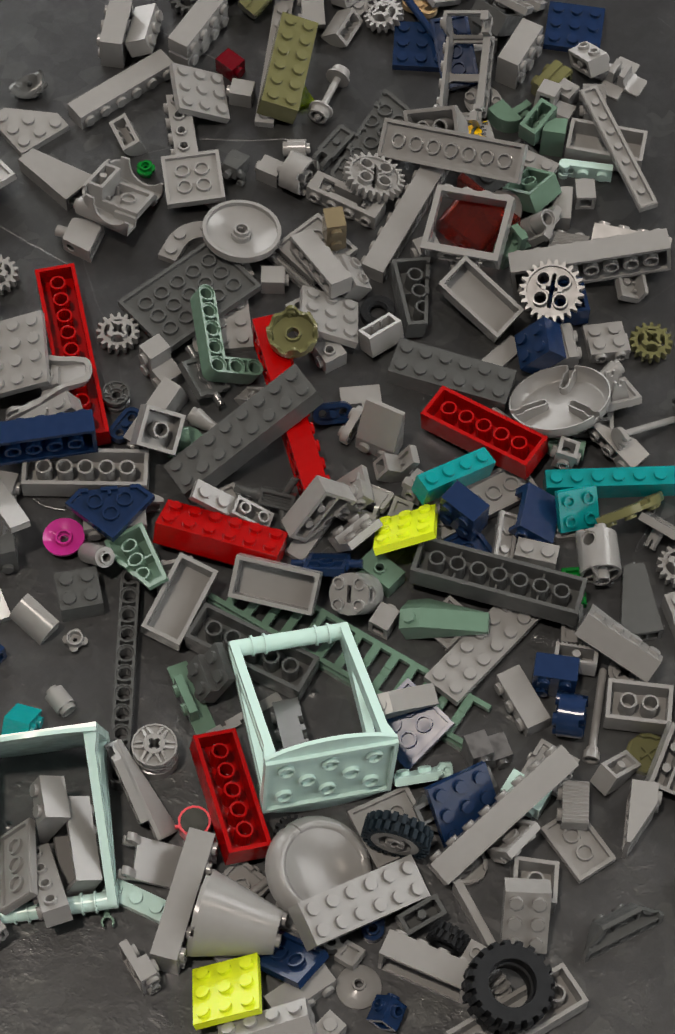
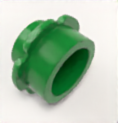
M149 160L140 161L136 166V171L142 178H150L155 171V165Z

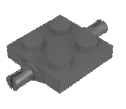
M192 344L185 347V350L190 359L182 361L178 365L181 373L197 400L206 397L213 398L217 407H222L225 405V402L220 393L228 391L231 388L230 384L206 380L201 372L199 354L196 353Z

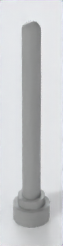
M600 668L598 671L589 744L583 750L582 761L587 764H598L600 761L601 753L597 743L607 670L605 668Z

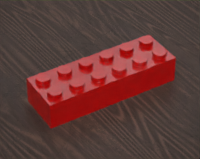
M443 385L420 413L422 429L468 452L485 447L496 461V466L527 480L548 452V436Z
M170 499L166 502L155 522L153 543L234 565L236 555L239 553L281 562L288 540V533L286 531Z
M236 728L193 735L189 749L225 865L266 858L271 838Z

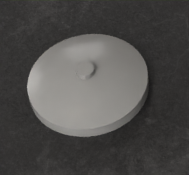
M229 200L214 206L207 212L202 224V237L206 246L217 256L236 263H253L269 257L278 248L281 239V225L276 215L259 203L248 200Z

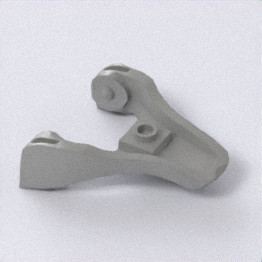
M48 355L51 385L40 387L42 394L38 399L30 401L23 406L9 407L6 410L5 421L19 418L66 390L70 391L85 386L92 375L90 360L86 357Z

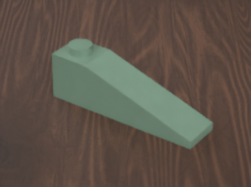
M142 522L126 529L114 542L109 539L104 541L106 547L113 550L115 554L114 560L149 590L169 581L155 545Z
M429 598L407 600L400 609L399 630L406 640L489 634L490 614Z

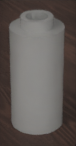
M91 542L83 543L78 550V556L82 562L102 568L111 566L115 559V554L111 548Z

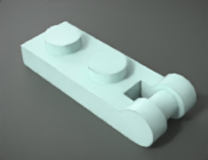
M564 158L559 161L557 176L560 179L572 177L595 179L599 182H611L613 164Z

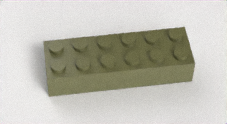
M282 12L277 25L256 113L290 124L294 123L299 111L319 23Z

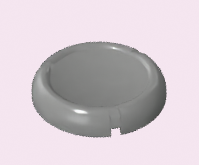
M568 365L554 366L540 370L521 381L510 396L509 409L515 421L548 436V438L569 437L586 431L601 420L611 402V388L607 378L599 371L590 367L575 365L574 370H569Z
M317 815L296 819L285 825V828L279 830L268 847L265 859V875L269 890L279 907L285 913H288L289 916L288 909L298 902L372 871L369 853L359 836L340 821Z

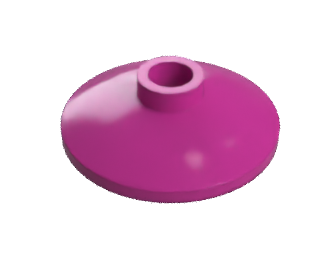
M71 518L56 519L48 524L43 532L45 548L56 556H69L76 553L85 540L83 527Z

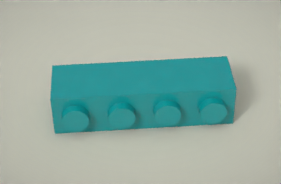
M482 447L417 475L411 490L422 505L441 498L457 480L466 487L489 477L496 461L487 449Z

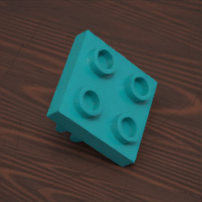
M590 484L554 491L558 532L566 533L592 528L597 524L596 518L599 517L597 485Z

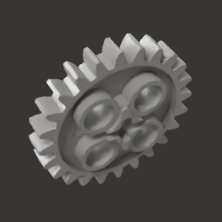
M360 152L359 156L354 154L353 158L349 157L348 161L345 162L342 172L344 174L343 180H346L345 185L351 186L350 191L356 190V196L362 194V199L369 197L370 202L376 199L378 203H380L381 199L387 203L388 199L393 201L395 197H399L404 188L405 175L401 174L402 169H396L398 164H391L392 159L385 160L384 155L380 158L377 153L372 156L370 152L367 155Z
M549 258L545 265L540 260V267L533 264V271L526 270L528 277L522 276V281L525 284H519V288L524 290L519 292V297H525L521 300V305L527 304L524 308L525 312L532 310L530 317L538 315L537 320L544 316L552 319L554 322H556L557 318L564 322L565 315L571 319V311L577 313L578 309L576 306H582V302L579 299L584 298V294L580 292L585 290V286L579 285L583 282V278H577L579 271L572 273L573 265L566 268V261L559 265L558 259L555 260L554 264H551ZM555 274V292H553L551 308H547L552 276ZM542 276H545L549 279V281L545 284H542L538 281V279ZM565 279L569 282L566 287L558 285L560 280ZM543 296L546 300L543 303H537L535 298ZM563 299L566 303L563 306H557L555 301Z

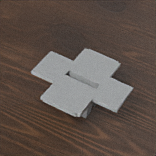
M621 56L614 63H609L610 70L593 77L602 81V84H606V96L616 101L623 91L635 97L639 96L647 84V80L635 74L640 65ZM618 76L617 85L613 84V82Z

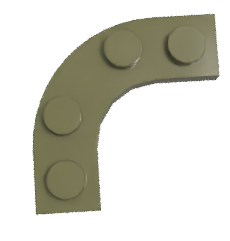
M662 491L643 497L626 507L601 515L596 518L597 524L605 523L607 527H611L617 524L616 520L624 518L627 521L637 517L636 513L644 509L647 511L654 510L661 505L660 502L665 499Z

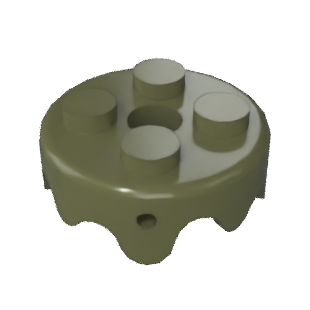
M288 305L284 311L275 313L271 318L269 326L266 327L270 347L275 353L285 358H300L307 355L313 350L318 341V326L312 314L308 311L302 312L294 305ZM292 331L298 333L296 338H289L287 335Z

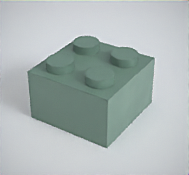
M527 167L523 170L520 184L509 182L502 188L518 196L522 203V211L533 214L542 211L546 205L562 193L554 172Z

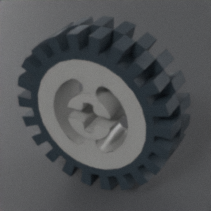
M377 810L367 814L361 838H363L364 842H367L368 846H374L376 851L382 850L383 854L387 855V853L392 854L391 856L396 857L398 855L400 858L412 854L413 859L420 860L429 855L434 834L433 830H430L431 827L425 825L423 821L417 822L415 817L408 818V814L404 813L402 816L397 811L391 813L389 810H384V812Z

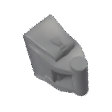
M371 484L374 502L365 507L373 511V513L363 509L356 512L358 514L367 513L371 520L377 519L380 514H384L390 508L394 499L393 492Z

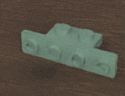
M183 661L167 668L173 683L172 690L175 697H179L182 703L180 704L181 711L184 717H188L195 735L203 734L216 727L206 703H200L195 698L194 685L187 677L188 662Z

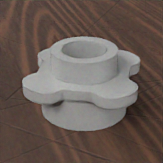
M78 628L70 630L62 638L63 643L69 646L71 652H77L78 648L88 644L87 637H83L81 630Z

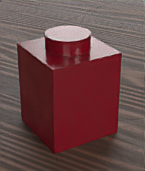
M227 48L215 58L216 71L223 74L229 81L232 82V78H241L244 75L245 59L231 49Z

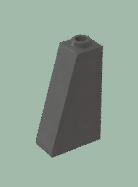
M631 562L623 566L621 574L619 624L640 637L643 642L661 639L664 629L644 562Z

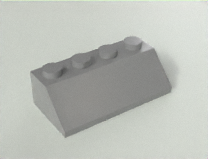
M306 997L263 1010L262 1014L217 1025L218 1034H317L315 1015Z

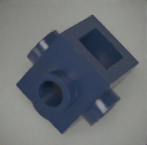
M377 994L366 1020L381 1031L397 1032L407 1006L400 1002V998L395 994Z

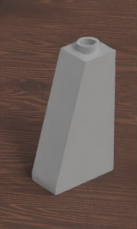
M34 148L22 154L18 159L20 171L67 211L73 207L75 199L82 196L83 184L91 176V174Z
M164 376L146 404L179 413L190 398L180 385ZM136 417L123 438L127 441L126 446L130 449H145L130 444L137 420Z

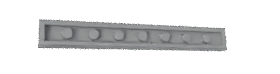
M595 85L579 90V96L639 213L658 207V201L598 86Z

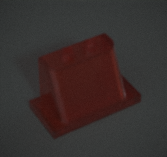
M462 173L458 176V188L469 187L476 191L485 190L466 174ZM455 199L437 220L436 229L447 240L452 241L458 247L492 252L494 244L497 242L505 208ZM514 213L511 226L516 223L520 225L521 218Z

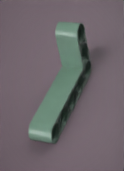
M202 284L190 298L202 375L206 380L212 382L252 384L262 374L263 366L256 359L225 356L215 291L211 286Z

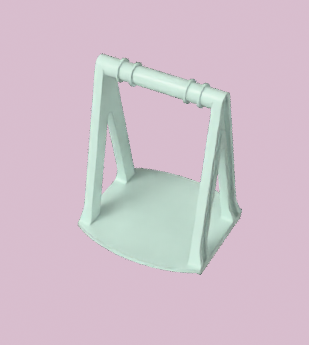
M348 622L325 623L323 626L317 627L312 625L311 628L268 635L262 633L261 636L256 637L249 635L248 638L228 641V652L236 678V687L259 783V804L263 814L323 809L357 801L380 792L391 791L399 748L398 735L386 721ZM340 640L363 733L320 738L276 752L243 656L252 655L254 657L259 653L266 655L271 651L313 644L319 646V643L327 642L331 644L332 641Z
M97 722L0 735V758L85 746L106 891L97 893L95 890L91 894H83L81 892L79 895L67 897L72 915L80 913L86 915L88 912H96L97 914L102 910L119 908L107 752L104 745L110 742L109 732ZM28 901L7 915L0 913V920L3 924L14 923L17 925L18 922L23 921L31 923L32 920L39 919L35 908L39 904L34 905V902Z

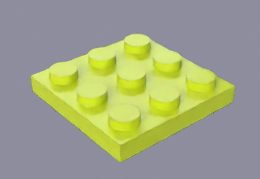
M436 503L432 505L424 504L418 509L411 511L404 510L398 515L391 517H381L380 521L383 526L374 534L373 550L375 556L436 539L438 522Z
M258 953L192 969L193 1026L196 1030L262 1014L261 965Z

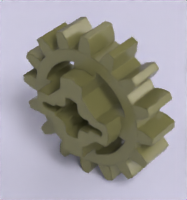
M650 322V325L647 326L645 323H642L641 328L636 326L635 331H631L629 338L631 352L635 351L634 357L640 356L641 362L648 359L649 364H651L652 360L655 359L659 363L660 357L665 360L667 354L671 353L673 340H671L672 334H666L667 328L661 329V324L654 326L653 322Z

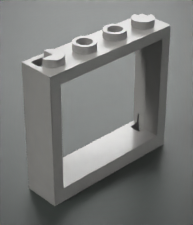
M437 184L420 245L422 256L459 262L466 255L477 266L499 270L516 209L515 197L509 194H494L487 190L476 191L469 187L458 188L451 184ZM442 197L505 208L494 253L430 242Z

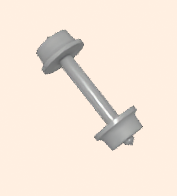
M335 64L326 72V78L331 84L322 101L314 100L309 104L310 110L308 115L314 122L323 124L333 116V110L328 104L337 87L344 88L349 85L350 71L347 67Z

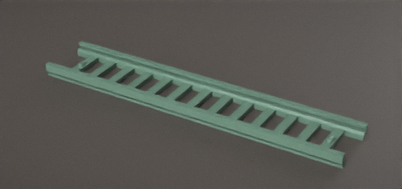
M211 593L207 600V603L271 634L292 631L304 615L293 612L289 620L278 632L270 626L282 609L272 607L264 619L260 621L252 616L260 604L250 602L245 610L242 611L234 606L239 600L236 598L228 597L225 601ZM316 605L315 613L318 615L309 628L312 625H316V627L322 626L326 619L333 624L346 621ZM349 624L357 647L362 640L372 645L363 658L366 670L380 651L390 656L372 682L376 694L383 693L379 689L398 662L408 666V669L393 690H396L407 678L412 680L417 672L425 676L430 671L428 668ZM332 641L331 644L327 642L322 643L316 653L306 648L307 646L300 647L320 657L319 670L352 688L348 672L342 669L346 664L343 652L335 663L324 658L336 641ZM471 693L464 698V701L451 718L455 725L440 739L460 752L462 751L463 738L454 734V731L472 704L488 713L492 709V705ZM441 695L438 699L439 705L437 706L443 710L449 700Z

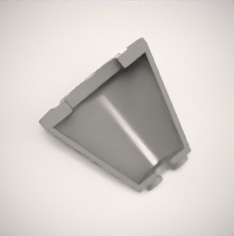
M209 869L208 873L211 875L205 876L191 921L192 936L188 937L187 956H241L253 953L273 955L275 947H280L282 934H279L281 926H286L288 913H285L278 906L219 871Z

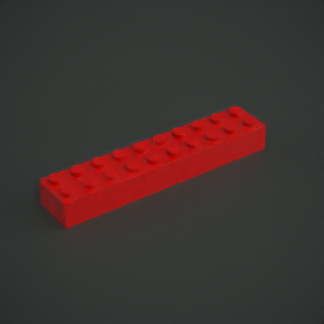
M70 263L35 269L51 355L86 357L90 360L92 375L89 382L83 387L68 392L80 399L83 409H92L97 446L111 444L75 265Z
M274 314L252 319L253 344L258 361L263 366L262 374L266 385L294 364L293 358H285L278 355L269 345L266 327L269 326ZM310 414L281 435L293 476L300 479L296 484L299 496H301L316 475L330 479L329 474L325 475L324 469H326L324 457L319 455L321 451L318 439H314L313 422L309 423L308 419Z

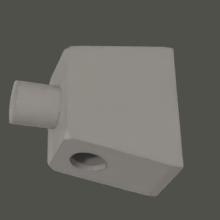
M75 217L71 219L68 227L58 224L55 229V236L62 238L65 251L90 263L105 235L104 226L88 219Z

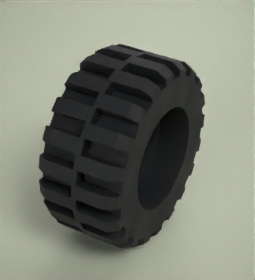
M503 940L500 944L497 941L491 943L472 959L463 974L465 980L461 983V990L465 991V994L462 996L463 1003H468L470 1006L467 1012L470 1016L474 1014L478 1018L475 1022L480 1026L483 1024L487 1025V1031L492 1033L499 1030V1034H509L510 1032L512 1034H520L523 1030H529L549 1011L552 1006L550 1002L555 997V991L552 990L555 986V978H550L549 974L552 972L550 965L546 966L543 961L546 958L542 954L536 955L534 953L535 948L531 945L527 948L523 947L524 943L521 941H516L514 944H511L510 940ZM497 968L510 969L523 979L527 988V1000L522 1006L508 1007L495 999L489 987V976L493 970Z

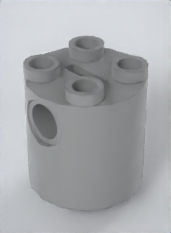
M598 523L593 528L576 531L575 542L580 577L588 578L587 583L598 586L607 585L611 581L618 579L622 574V565L616 531L608 528L605 523Z
M349 572L336 576L332 580L329 590L332 609L347 616L373 613L381 601H383L384 596L383 586L379 579L365 572Z

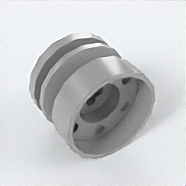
M157 723L147 724L137 730L131 742L132 755L146 779L157 781L171 776L179 763L178 744L174 732L167 726Z

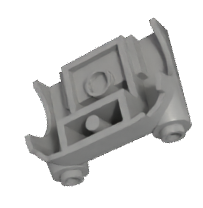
M121 156V159L112 161L107 159L85 181L82 188V196L75 199L73 208L76 214L127 237L136 227L137 219L150 205L155 206L163 197L164 183L160 182L159 184L150 185L139 180L131 169L130 158Z

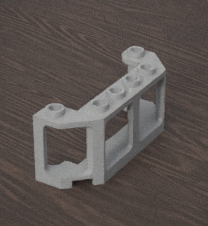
M444 10L443 17L440 18V28L446 34V42L443 43L444 60L441 61L442 78L439 79L438 84L440 97H437L436 104L433 107L448 105L451 83L478 82L476 105H473L472 111L462 112V114L473 127H481L483 124L482 118L487 117L495 48V36H492L491 33L493 17L489 10ZM451 16H480L482 23L481 32L483 35L454 34ZM456 44H482L479 74L451 73L453 51Z

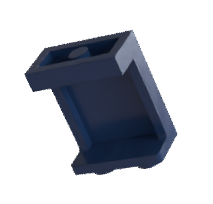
M530 482L516 488L515 496L520 498L521 502L516 524L509 527L508 532L515 535L516 538L522 537L553 544L557 526L555 496Z

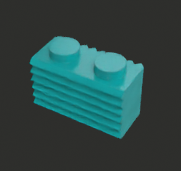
M19 703L15 704L4 716L1 735L40 730L44 721V717H41L42 709Z

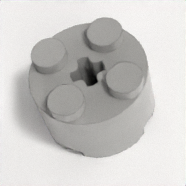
M291 150L284 163L281 162L277 167V173L279 174L278 185L297 195L306 196V186L316 172L320 171L319 162Z

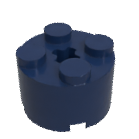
M557 692L555 705H557L556 712H553L552 734L583 739L587 720V709L585 707H588V696Z

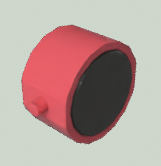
M192 805L181 811L178 816V824L174 826L175 829H179V834L185 841L189 827L211 832V825L213 824L210 814L205 808Z

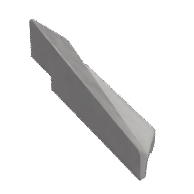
M117 739L104 745L138 824L147 821L157 841L177 832L178 829H175L174 826L176 825L122 740Z

